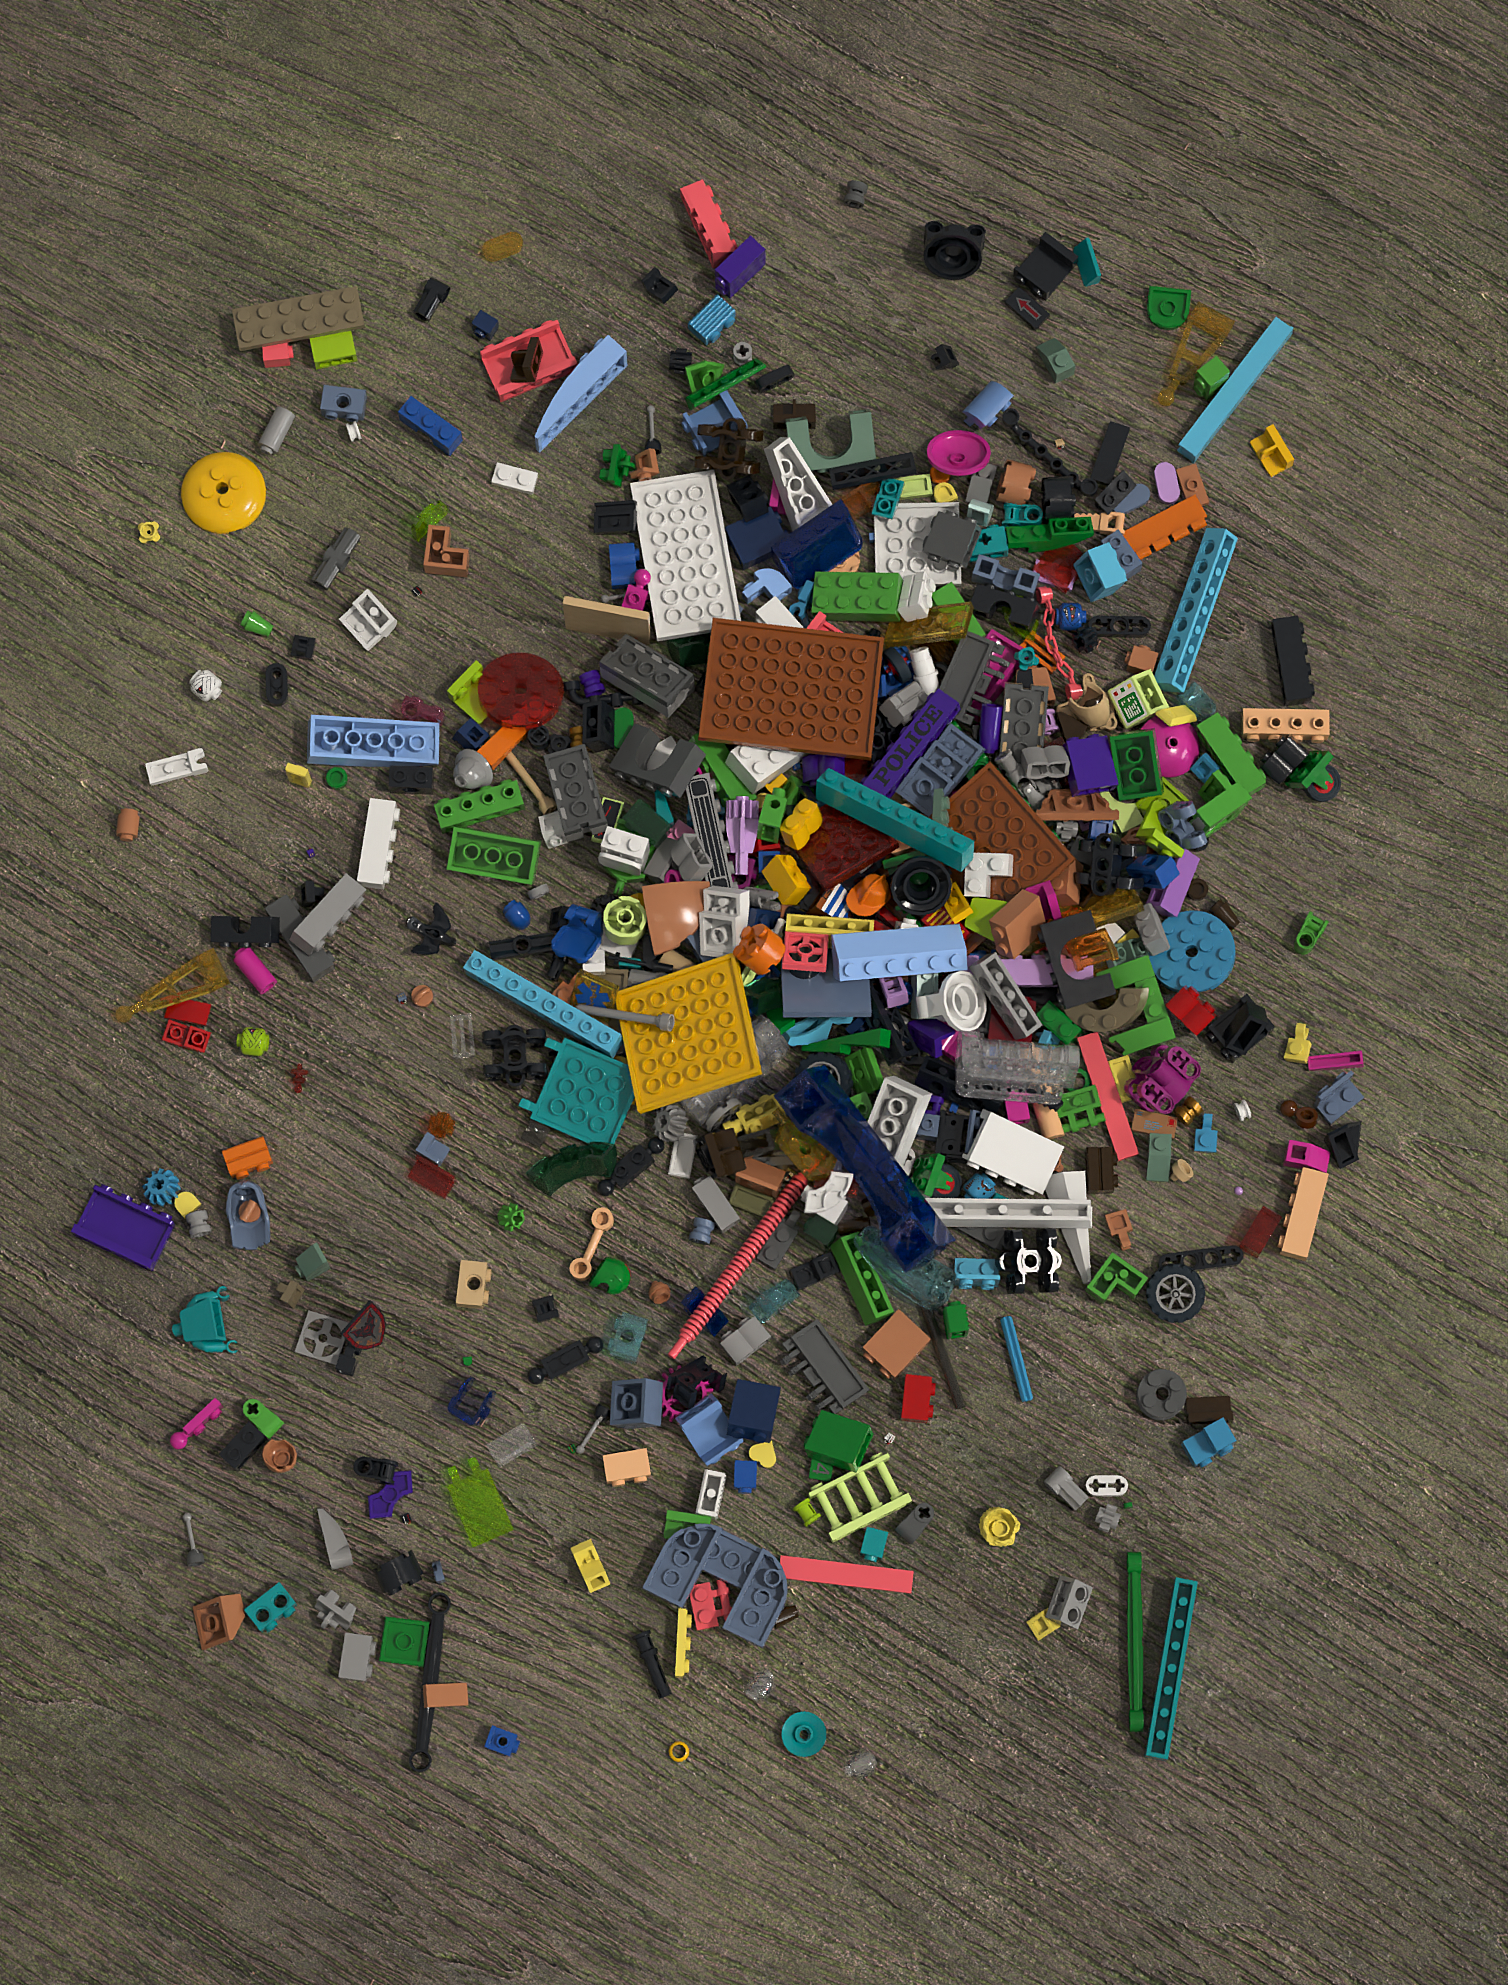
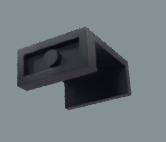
M1045 232L1040 237L1039 245L1020 267L1016 265L1013 277L1021 286L1025 285L1031 289V293L1035 297L1046 301L1077 265L1078 256Z

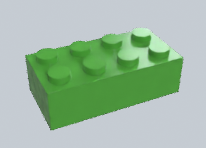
M815 572L811 613L815 617L819 611L826 615V621L900 622L901 614L897 609L903 579L899 573Z
M454 826L446 870L532 885L535 882L541 841Z

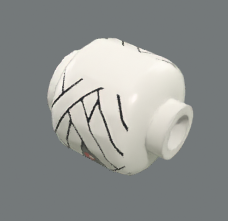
M198 670L190 679L191 692L205 702L210 699L216 700L222 692L220 689L221 680L209 670Z

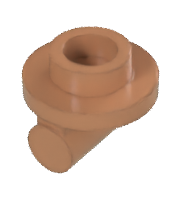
M251 1199L242 1203L239 1208V1219L247 1223L257 1221L261 1215L260 1206Z

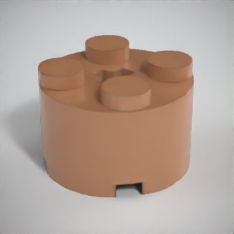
M1007 459L1003 466L1006 467V471L1001 473L996 501L1017 505L1026 504L1031 495V488H1028V486L1034 480L1036 468Z

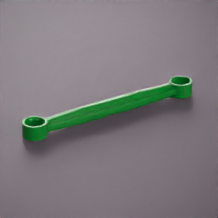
M1127 1552L1129 1732H1143L1144 1713L1142 1709L1143 1613L1141 1552Z

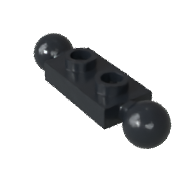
M653 1137L648 1141L646 1149L641 1144L635 1147L607 1171L610 1179H603L598 1183V1193L606 1197L614 1192L616 1184L621 1190L655 1162L651 1155L660 1154L664 1150V1141L659 1137Z
M592 1336L584 1346L578 1340L542 1359L543 1368H531L527 1374L528 1381L531 1384L538 1385L544 1381L546 1375L552 1381L590 1361L588 1353L597 1354L602 1351L604 1347L602 1339L598 1336Z

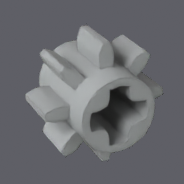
M1054 820L1053 830L1059 836L1060 841L1069 842L1071 837L1075 838L1077 835L1078 822L1074 820L1066 822Z
M1107 1504L1106 1508L1100 1506L1095 1522L1100 1524L1099 1530L1107 1533L1110 1528L1116 1530L1121 1514L1116 1512V1506Z

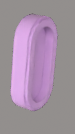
M1162 462L1156 466L1154 471L1155 484L1159 500L1166 505H1171L1178 500L1180 495L1178 480L1174 466L1170 463Z

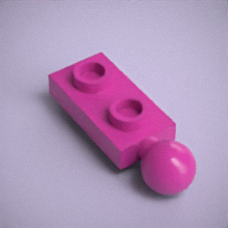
M639 569L635 572L634 581L636 585L628 584L621 607L644 611L649 595V590L644 589V586L651 580L649 571Z
M214 1398L183 1427L184 1430L182 1432H175L171 1435V1446L174 1449H183L187 1445V1438L189 1436L192 1437L194 1434L198 1436L205 1430V1424L210 1419L214 1421L220 1416L223 1405Z

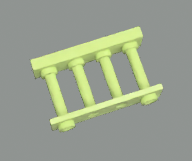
M881 1452L870 1458L871 1462L859 1467L857 1473L851 1471L825 1485L821 1482L810 1488L811 1492L808 1493L809 1499L818 1498L832 1526V1531L828 1534L832 1543L912 1503L909 1493L903 1495L902 1492L898 1491L884 1463L890 1458L888 1453L883 1455ZM874 1467H877L892 1496L890 1498L891 1502L885 1505L879 1502L864 1473ZM857 1477L872 1506L870 1508L871 1512L865 1515L859 1512L845 1484L846 1481ZM836 1486L852 1516L850 1518L851 1522L845 1525L839 1522L825 1494L826 1491Z

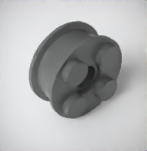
M1157 1369L1146 1374L1136 1392V1400L1140 1410L1147 1417L1158 1421L1168 1420L1176 1416L1184 1406L1187 1397L1186 1386L1181 1377L1173 1371L1166 1369ZM1156 1391H1165L1167 1394V1399H1158L1156 1397Z

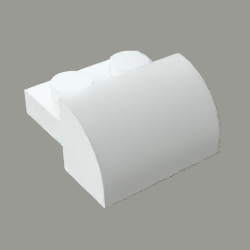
M367 589L352 603L353 606L339 620L362 646L369 651L383 637H387L394 630L397 620L373 593Z

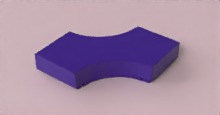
M411 1470L395 1472L393 1478L395 1481L394 1485H385L377 1494L368 1496L370 1519L391 1518L394 1506L398 1500L405 1495L413 1493Z

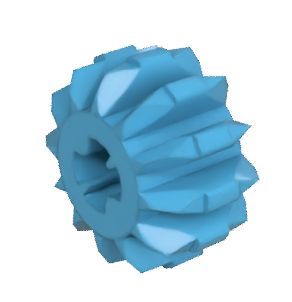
M160 1168L158 1173L151 1171L152 1176L150 1178L145 1177L148 1183L142 1185L145 1190L144 1196L153 1205L158 1204L164 1207L165 1202L172 1204L171 1199L173 1197L178 1198L175 1192L181 1190L178 1185L180 1182L178 1177L174 1176V1173L170 1170L165 1171Z

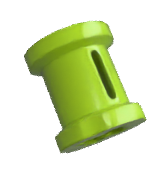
M809 1498L793 1508V1511H797L804 1521L805 1527L821 1517L820 1513H817L810 1504L811 1500Z

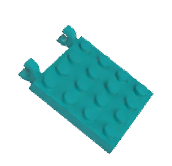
M547 1038L544 1046L558 1051V1054L537 1103L522 1098L519 1107L531 1111V1119L611 1153L635 1098L628 1064L568 1038H564L562 1043L552 1038Z

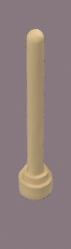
M491 730L489 732V737L491 738L497 732L495 730ZM511 751L505 758L539 801L540 811L543 815L553 812L557 808L554 799L544 795Z

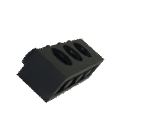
M929 1055L925 1056L914 1083L915 1086L970 1110L982 1112L984 1109L994 1114H997L1007 1090L1005 1087Z

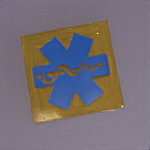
M580 969L577 972L569 1004L575 1008L578 1004L614 1009L619 986ZM589 1015L607 1024L611 1020L608 1017Z

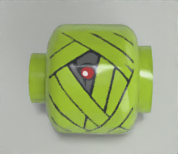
M245 1027L242 1034L238 1033L237 1047H240L244 1055L262 1056L264 1051H268L269 1035L262 1028Z

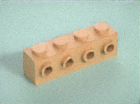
M1243 708L1241 713V739H1247L1248 742L1268 739L1269 742L1275 743L1282 735L1286 737L1290 733L1299 742L1311 740L1312 743H1323L1324 740H1328L1330 735L1329 710Z
M1305 1167L1302 1168L1300 1173L1296 1172L1293 1185H1297L1296 1192L1290 1195L1288 1206H1292L1290 1215H1285L1283 1227H1286L1285 1234L1280 1235L1277 1245L1278 1248H1281L1280 1255L1306 1261L1328 1173Z

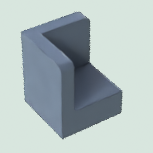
M429 1132L425 1134L416 1148L417 1155L437 1167L441 1166L450 1151L449 1147L437 1141L435 1136Z

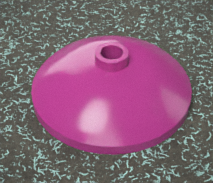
M963 430L943 432L935 436L927 446V458L930 464L940 472L952 476H967L982 470L988 464L991 456L990 446L984 438Z
M1158 716L1149 719L1140 730L1155 728L1162 777L1174 778L1188 772L1197 761L1200 750L1199 738L1190 723L1169 727ZM1170 740L1175 741L1174 747L1170 745Z

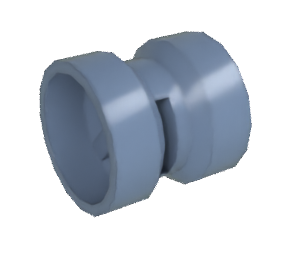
M695 1217L693 1221L695 1228L690 1232L688 1239L699 1244L710 1245V1234L715 1228V1223L704 1218Z

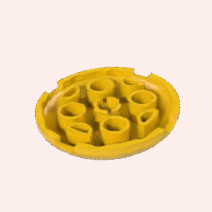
M217 452L199 459L191 466L182 482L181 500L186 514L198 527L211 533L229 534V532L239 529L243 530L258 518L265 504L266 486L260 470L252 461L236 453ZM228 488L225 494L218 493L219 489Z

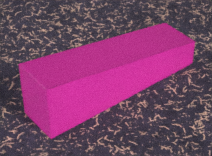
M1362 1051L1308 1057L1309 1071L1364 1067Z

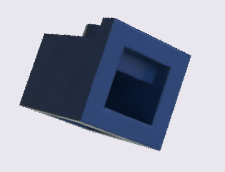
M470 718L455 733L452 740L454 742L457 741L464 749L478 751L486 743L485 741L490 735Z

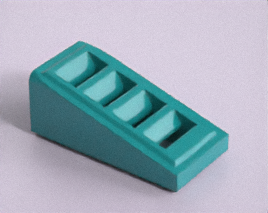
M656 790L657 830L662 832L671 829L674 826V820L665 795Z

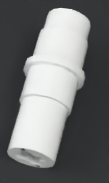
M920 647L910 651L911 664L915 674L913 679L917 681L922 691L928 696L932 692L935 693L940 687L937 677L938 670L934 667L928 647Z

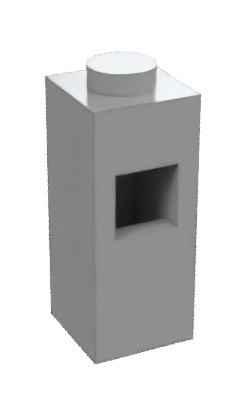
M702 1176L693 1183V1194L721 1234L740 1222L739 1216L711 1176L707 1178Z

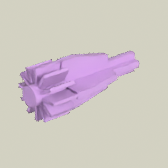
M736 796V800L726 801V833L730 851L735 853V875H748V853H753L757 837L759 801L749 800V796Z

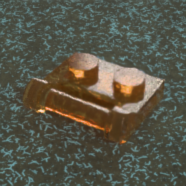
M1105 928L1074 938L1064 945L1076 972L1084 970V967L1119 959L1117 949ZM1107 950V952L1081 959V957Z

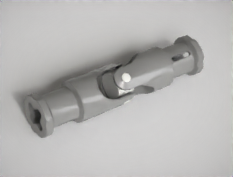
M1011 749L1002 752L997 756L995 762L1003 767L1006 777L1016 788L1017 792L1024 798L1026 796V800L1035 812L1037 809L1040 810L1042 802L1046 797L1035 790L1037 787L1033 779H1029V782H1024L1019 790L1018 781L1022 778H1027L1023 767L1014 759ZM1044 820L1048 827L1054 824V820Z

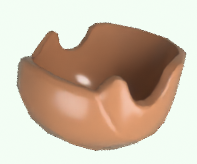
M272 1439L263 1447L262 1457L265 1466L275 1473H284L290 1471L295 1466L297 1453L295 1447L285 1439L276 1441Z

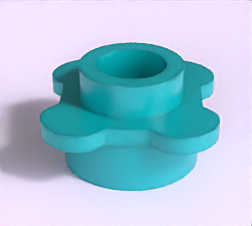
M1032 647L1023 648L1014 654V659L1019 662V668L1022 671H1026L1032 665L1036 666L1039 664V658L1035 657Z

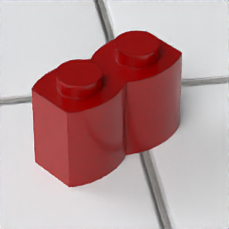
M1185 985L1165 1006L1197 1036L1217 1016L1214 1013L1216 1009L1208 1001L1202 1002L1198 997L1200 995L1194 987L1190 986L1188 988Z

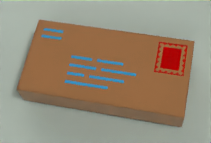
M1135 1109L1131 1131L1147 1135L1150 1133L1172 1134V1140H1174L1178 1117Z

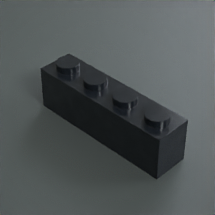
M1298 616L1272 619L1271 631L1284 707L1310 703L1312 696L1315 695L1313 683L1309 682L1311 667L1310 663H1306L1305 659L1308 650L1306 642L1302 641V635H1304L1303 622H1299Z

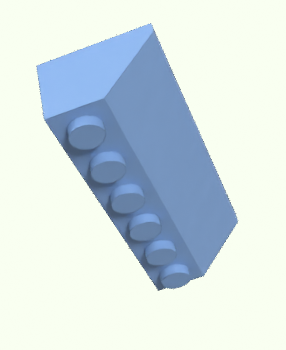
M960 924L831 934L833 978L838 981L967 970V949Z

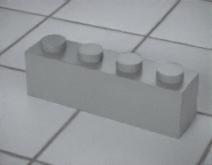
M346 873L298 925L289 940L308 956L314 951L319 952L326 943L324 941L327 936L331 938L339 929L337 925L341 921L345 923L352 914L350 911L354 907L358 909L364 902L365 898L363 895L366 889Z

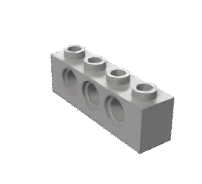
M996 952L984 955L969 966V969L1015 1040L1028 1037L1042 1026V1023Z

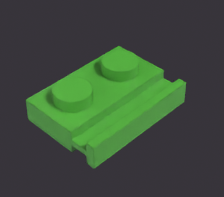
M863 1047V1049L845 1057L848 1068L852 1072L851 1077L857 1094L866 1091L870 1095L881 1088L884 1080L872 1047Z

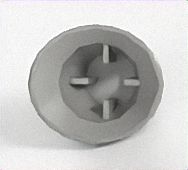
M463 749L455 758L453 777L457 786L479 790L481 787L491 784L493 780L492 769L488 761L480 753L471 749Z

